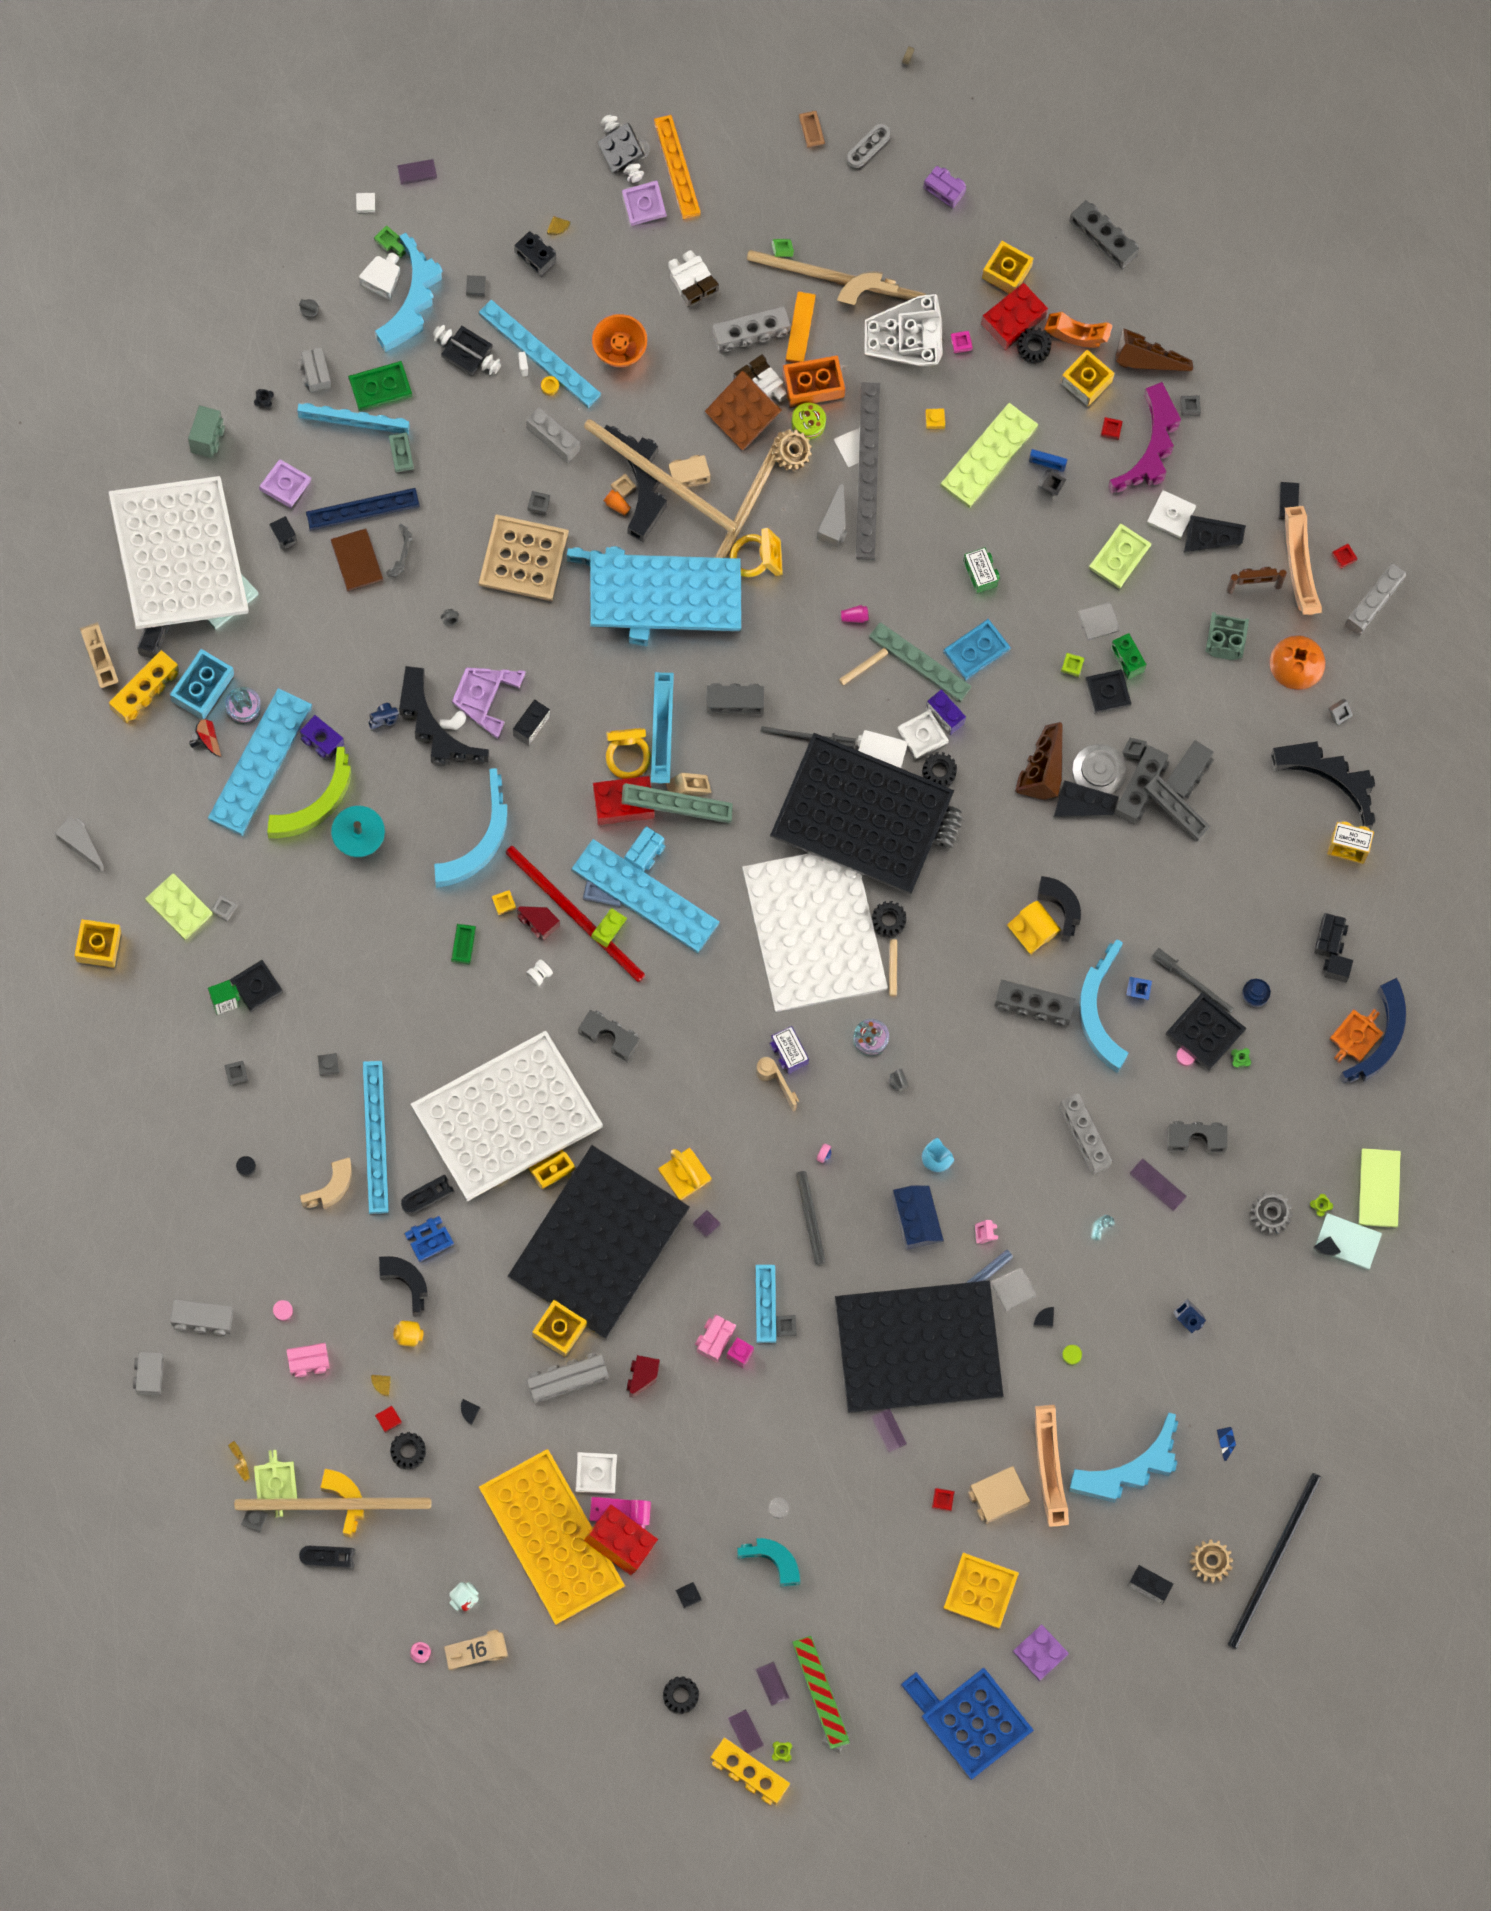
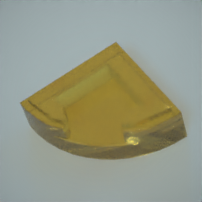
M553 216L547 234H562L570 227L571 222Z
M371 1375L374 1388L381 1395L389 1397L391 1376Z

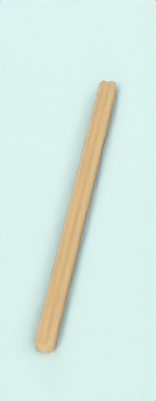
M749 250L747 254L748 261L844 285L855 277L854 275L782 257H775L774 255ZM898 287L897 293L878 288L866 289L908 301L915 297L926 295L925 293Z
M588 419L585 422L584 428L724 529L730 533L735 531L737 524L593 420Z
M773 447L768 452L734 519L737 528L732 533L727 532L715 558H727L775 464V457L772 455Z
M431 1498L236 1499L234 1502L236 1510L430 1509L432 1505Z

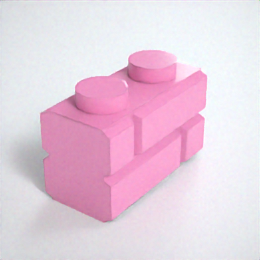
M715 1315L713 1319H708L704 1327L707 1330L704 1336L700 1335L695 1345L698 1346L696 1352L714 1362H718L736 1329V1325Z
M326 1343L286 1349L290 1374L295 1375L297 1378L306 1376L308 1372L322 1374L326 1372V1369H330Z

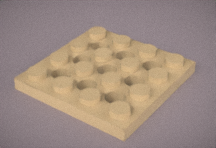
M496 514L480 575L479 586L552 601L569 530ZM507 533H513L515 538L508 541L504 536ZM531 537L533 542L527 545L523 543V539ZM543 541H550L552 545L546 549L541 546V543ZM503 550H508L511 555L508 558H503L500 553ZM527 554L529 559L526 562H522L519 560V556ZM545 558L548 562L546 565L540 566L537 560ZM499 567H503L507 572L504 575H498L496 570ZM517 571H522L525 576L522 579H517L514 574ZM540 575L543 577V581L535 583L533 577Z

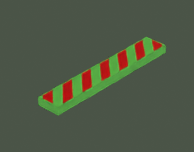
M808 1636L793 1641L794 1650L830 1749L850 1743L812 1637Z

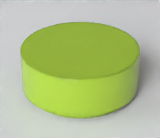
M1068 1345L1063 1350L1062 1358L1068 1365H1076L1082 1358V1351L1076 1345Z

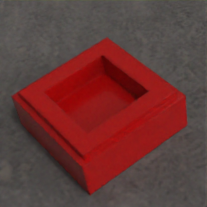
M1105 417L1101 436L1119 440L1123 421Z
M1349 544L1332 552V556L1340 569L1358 560Z
M393 1406L375 1415L385 1433L402 1424Z
M935 1488L932 1508L951 1512L955 1491Z

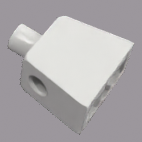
M389 253L386 260L376 256L360 274L359 285L391 300L400 277V267L396 265L399 257L394 253Z

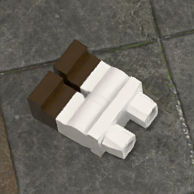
M691 250L683 254V259L686 263L680 265L677 259L668 262L670 278L687 307L701 301L702 296L705 299L719 290L718 282L712 277L700 255L696 257Z
M763 354L749 362V366L745 365L734 373L733 380L741 371H744L770 398L775 396L779 402L787 398V393L783 388L784 382L769 366Z

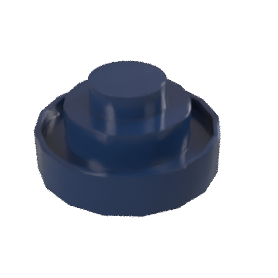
M1257 978L1246 982L1242 990L1244 1001L1252 1007L1265 1005L1271 994L1267 982Z

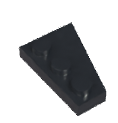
M1190 515L1184 552L1243 544L1246 525Z

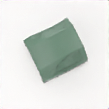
M1212 612L1205 651L1213 657L1235 660L1242 658L1249 619L1228 617Z

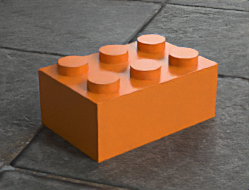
M838 355L783 365L782 375L789 407H796L808 402L818 403L844 398L845 386Z

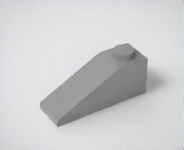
M842 484L839 485L817 532V539L838 547L839 542H844L847 535L845 531L844 485Z
M69 816L55 833L57 839L102 872L104 870L103 864L84 827L85 824L80 819H73Z

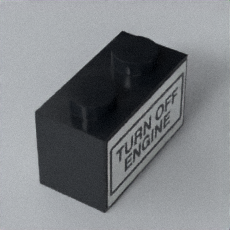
M534 699L514 726L513 736L529 746L550 718V709Z
M1138 1565L1127 1586L1163 1604L1174 1584Z

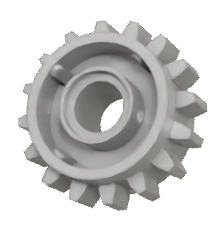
M1273 1191L1271 1195L1265 1192L1263 1198L1257 1196V1202L1253 1201L1252 1206L1254 1208L1250 1210V1213L1254 1214L1251 1217V1221L1256 1222L1254 1227H1260L1262 1233L1264 1230L1268 1231V1235L1272 1231L1278 1234L1280 1228L1285 1230V1224L1289 1225L1291 1222L1288 1218L1293 1216V1213L1289 1212L1292 1205L1287 1204L1288 1199H1283L1282 1194L1275 1195ZM1272 1209L1276 1212V1216L1270 1217L1266 1211Z

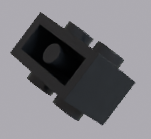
M531 231L514 245V253L540 276L556 263V251L551 246L547 247L541 237L533 234Z

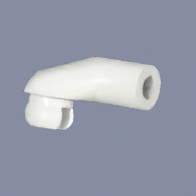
M458 711L451 720L440 719V726L443 729L457 730L465 723L466 714L463 711Z

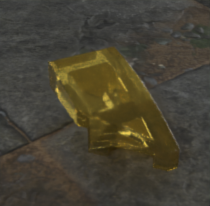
M233 1441L228 1447L239 1461L234 1468L246 1482L250 1479L248 1467L240 1448Z

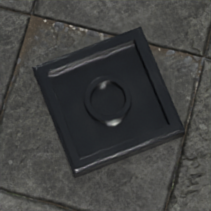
M1122 669L1085 678L1094 714L1131 706L1132 703Z
M263 960L230 979L231 984L236 985L239 996L250 1012L283 993L282 988Z

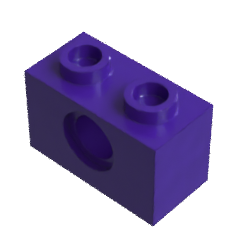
M316 715L300 730L301 741L307 746L311 745L316 749L315 752L321 758L326 757L330 760L337 753V747L344 745V738ZM319 736H324L326 738L323 742H318L316 740V738Z

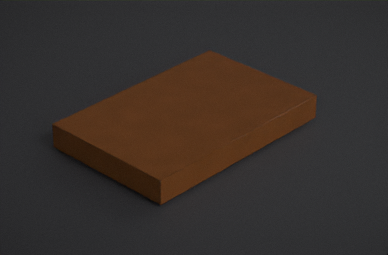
M366 528L330 539L347 592L383 581Z

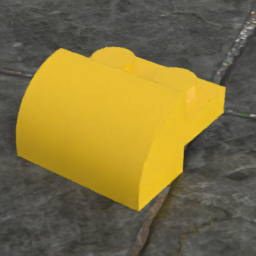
M1039 901L1026 906L1020 911V914L1007 924L1030 954H1033L1043 944L1049 942L1062 931Z
M562 1149L529 1167L528 1170L534 1177L536 1184L543 1190L575 1171L576 1168L567 1153Z

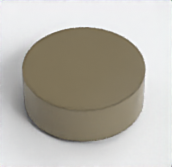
M908 46L901 63L909 65L915 50L913 47Z

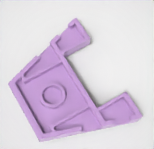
M466 668L453 697L452 704L492 736L499 739L505 722L487 714L500 683L502 682L520 689L526 671Z

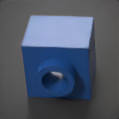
M1129 977L1126 995L1149 1000L1152 981ZM1137 984L1139 985L1138 991H1136Z

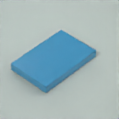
M987 619L943 649V653L966 681L1008 652L1011 647L991 621Z

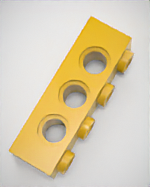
M161 650L109 702L110 709L125 723L129 720H134L139 714L138 711L143 706L147 707L151 703L152 697L156 693L160 694L164 690L165 684L169 680L173 681L178 676V664ZM156 672L163 673V675L159 678L154 677V674ZM144 685L150 686L146 691L141 690V687ZM131 698L137 699L134 704L127 703Z
M725 1737L710 1757L715 1768L720 1771L722 1769L726 1770L732 1780L735 1782L740 1780L746 1784L745 1788L753 1794L755 1792L759 1793L762 1796L761 1800L768 1805L772 1803L777 1805L790 1786L788 1781ZM735 1757L738 1760V1764L734 1767L729 1766L727 1759ZM751 1768L755 1775L752 1778H746L743 1771ZM768 1780L771 1783V1787L764 1790L760 1787V1782Z

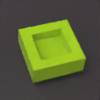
M1066 653L1061 672L1079 677L1085 658Z

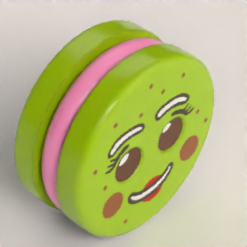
M808 402L800 404L795 408L791 420L793 431L798 430L799 434L804 433V437L809 440L815 439L823 433L826 425V415L819 405Z

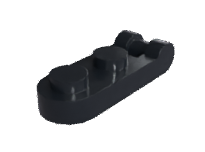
M442 1175L405 1195L401 1200V1207L405 1213L415 1214L433 1203L452 1195L455 1191L452 1186H449L446 1175ZM441 1186L443 1190L438 1192L435 1187Z
M309 1545L300 1550L299 1559L302 1564L310 1567L354 1569L353 1555H355V1548ZM339 1554L345 1555V1561H339Z

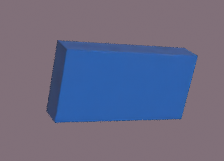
M1034 449L1031 450L1029 458L1030 463L1062 472L1065 471L1068 460Z
M917 1672L901 1684L902 1688L924 1714L940 1702Z

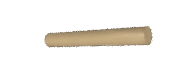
M883 648L841 677L839 682L845 685L888 655V651Z
M896 939L890 940L889 996L892 997L897 996Z

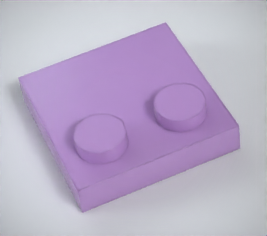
M658 181L622 190L631 226L667 216Z
M279 459L259 486V490L291 508L311 482V477Z

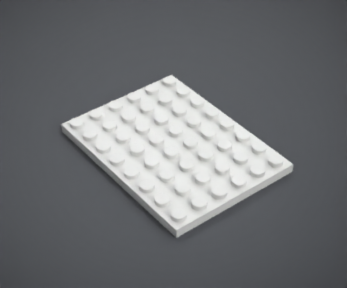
M220 476L109 491L108 495L136 629L247 614L249 612Z
M811 853L742 867L775 1013L888 989L861 874Z
M547 1031L538 1034L411 1104L412 1109L467 1201L603 1127V1124Z

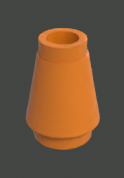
M613 489L603 500L606 506L623 516L631 509L618 491L615 492Z

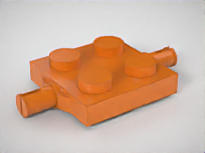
M1353 1009L1329 1040L1340 1049L1334 1057L1338 1063L1346 1055L1351 1056L1360 1063L1382 1037L1384 1032L1374 1024V1020L1380 1015L1377 1010L1373 1009L1369 1016L1366 1017Z

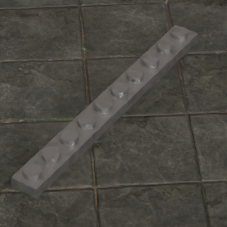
M861 382L856 559L875 560L880 383Z

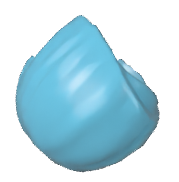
M935 1138L928 1143L922 1152L924 1166L933 1172L947 1170L955 1160L952 1153L942 1144L939 1138Z

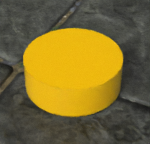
M547 376L541 381V391L543 394L553 396L559 391V382L555 377Z

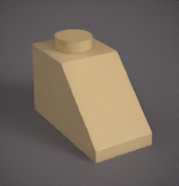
M680 773L671 778L670 783H666L667 791L697 797L712 793L707 775Z

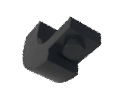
M1041 876L1037 900L1052 902L1062 910L1064 926L1061 941L1069 942L1070 936H1074L1076 925H1079L1081 921V908L1077 896L1063 882Z
M393 1256L379 1257L380 1280L394 1279L404 1282L412 1293L413 1317L421 1316V1311H424V1299H420V1297H428L426 1282L420 1271L412 1263L402 1258Z

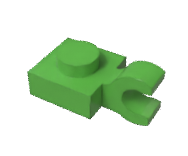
M387 225L374 237V241L387 252L392 248L400 258L406 254L404 251L405 247L399 243L400 236Z

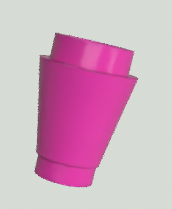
M859 605L841 610L842 622L864 623V621H869L868 607Z

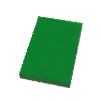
M402 361L348 376L359 411L412 396Z

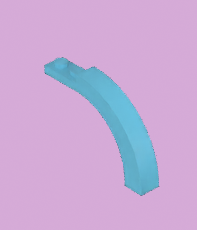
M497 768L489 769L492 815L486 834L472 851L461 858L446 863L434 864L436 888L453 885L475 875L490 862L499 849L507 826V804H503V793H499L498 786H502L501 774L497 775Z
M1116 939L1114 944L1110 942L1105 951L1107 956L1104 960L1102 958L1099 960L1095 967L1096 969L1090 967L1079 1001L1081 1027L1089 1046L1096 1056L1116 1073L1119 1072L1129 1052L1119 1047L1104 1030L1097 1011V992L1102 979L1122 948L1123 942Z

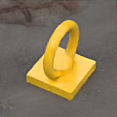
M769 528L761 529L762 536L757 534L745 535L739 538L732 546L729 558H737L739 549L745 543L753 541L761 544L759 553L762 563L751 570L741 567V576L754 577L766 569L770 570L775 576L783 575L781 539Z
M644 728L606 731V739L612 741L606 750V763L609 770L615 776L621 779L640 777L648 769L651 762V752L647 743L641 738L646 737ZM637 744L643 752L641 766L632 772H624L617 768L613 760L616 747Z
M690 1147L682 1153L678 1149H672L670 1152L672 1159L658 1168L659 1173L679 1200H683L712 1180Z

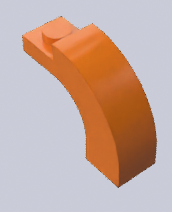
M1063 312L1049 314L1044 330L1064 342L1081 347L1098 348L1101 343L1108 342L1112 325L1108 322L1085 324L1070 318Z

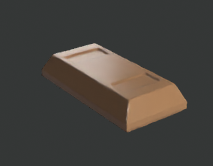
M817 111L799 114L807 148L825 144Z

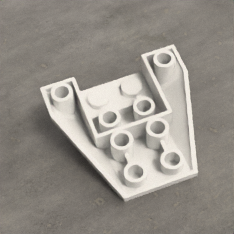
M936 294L915 297L865 319L866 356L915 366H929L939 363L943 354L942 317Z

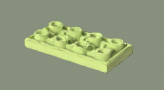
M1361 1149L1358 1225L1398 1227L1401 1151Z

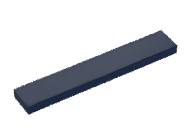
M416 488L306 511L309 530L313 531L420 507Z

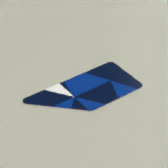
M1232 1427L1217 1430L1224 1461H1227L1236 1446Z

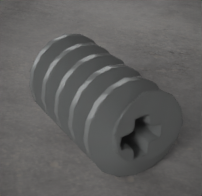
M948 806L933 844L943 848H953L954 845L950 841H956V838L952 834H958L959 831L955 827H961L957 820L963 821L964 819L960 815L962 813L961 810Z

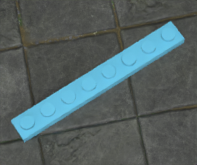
M490 300L479 311V316L520 351L525 352L526 356L548 375L555 377L561 386L587 408L601 396V393L493 300Z
M382 1061L363 1062L369 1214L389 1213Z

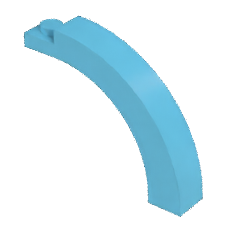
M655 672L651 782L663 784L670 783L674 673Z

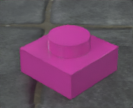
M969 331L951 334L954 353L972 351L973 347Z

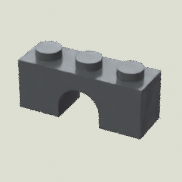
M589 1010L578 1028V1034L593 1043L603 1034L611 1035L615 1039V1043L611 1047V1053L626 1062L629 1061L640 1043L638 1034L632 1030H624L621 1028V1024L614 1020H607L605 1015L597 1010L595 1012Z
M1174 1121L1167 1128V1151H1187L1189 1139L1192 1137H1200L1204 1140L1206 1152L1225 1153L1227 1150V1126H1224L1222 1123L1215 1122L1211 1123V1125H1203L1202 1122L1184 1124L1182 1121Z

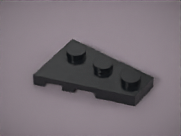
M1064 780L1053 817L1114 815L1119 797Z

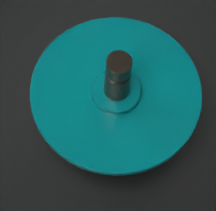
M351 806L336 816L332 824L331 835L335 846L342 853L351 857H365L374 853L381 846L385 836V826L382 818L373 809L365 806Z

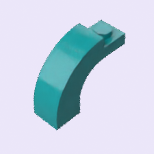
M756 1538V1546H753V1544H742L741 1548H737L738 1559L762 1557L774 1563L779 1573L780 1587L800 1585V1573L797 1562L790 1551L780 1543L770 1539Z

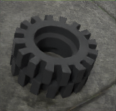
M1031 327V330L1028 328L1025 330V333H1021L1017 348L1018 353H1021L1020 357L1022 359L1025 357L1026 362L1032 360L1031 363L1033 364L1035 361L1041 363V360H1046L1052 346L1050 335H1046L1047 331L1043 330L1042 332L1039 327L1038 330H1035V327ZM1030 340H1038L1042 347L1038 351H1032L1028 348L1027 344Z
M935 752V755L931 754L929 758L925 759L922 774L924 778L947 787L948 784L951 785L955 780L957 764H955L954 758L951 759V755L948 754L946 756L945 752H942V754ZM937 764H942L947 769V773L942 777L934 775L932 768Z
M884 901L883 904H878L877 908L874 909L872 923L878 935L881 933L882 937L889 936V938H892L893 935L896 937L905 928L906 911H903L904 908L900 907L899 903L896 902L894 904L893 901L886 903ZM885 913H892L896 917V923L887 926L882 922V916Z
M400 1433L392 1441L390 1453L393 1462L398 1467L413 1469V1467L416 1466L417 1468L424 1461L426 1447L422 1438L417 1436L416 1433ZM407 1443L414 1445L416 1448V1453L410 1458H405L400 1453L401 1447Z
M677 1676L669 1680L663 1691L664 1704L670 1711L672 1710L676 1714L690 1712V1710L695 1708L699 1699V1690L696 1683L692 1682L690 1678H685V1676ZM677 1688H685L689 1693V1698L687 1701L679 1703L673 1697L674 1691Z

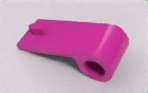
M591 1497L589 1521H597L604 1510L612 1504L644 1529L645 1525L650 1523L651 1501Z

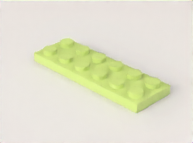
M1008 403L941 482L940 486L970 508L1038 428V424Z

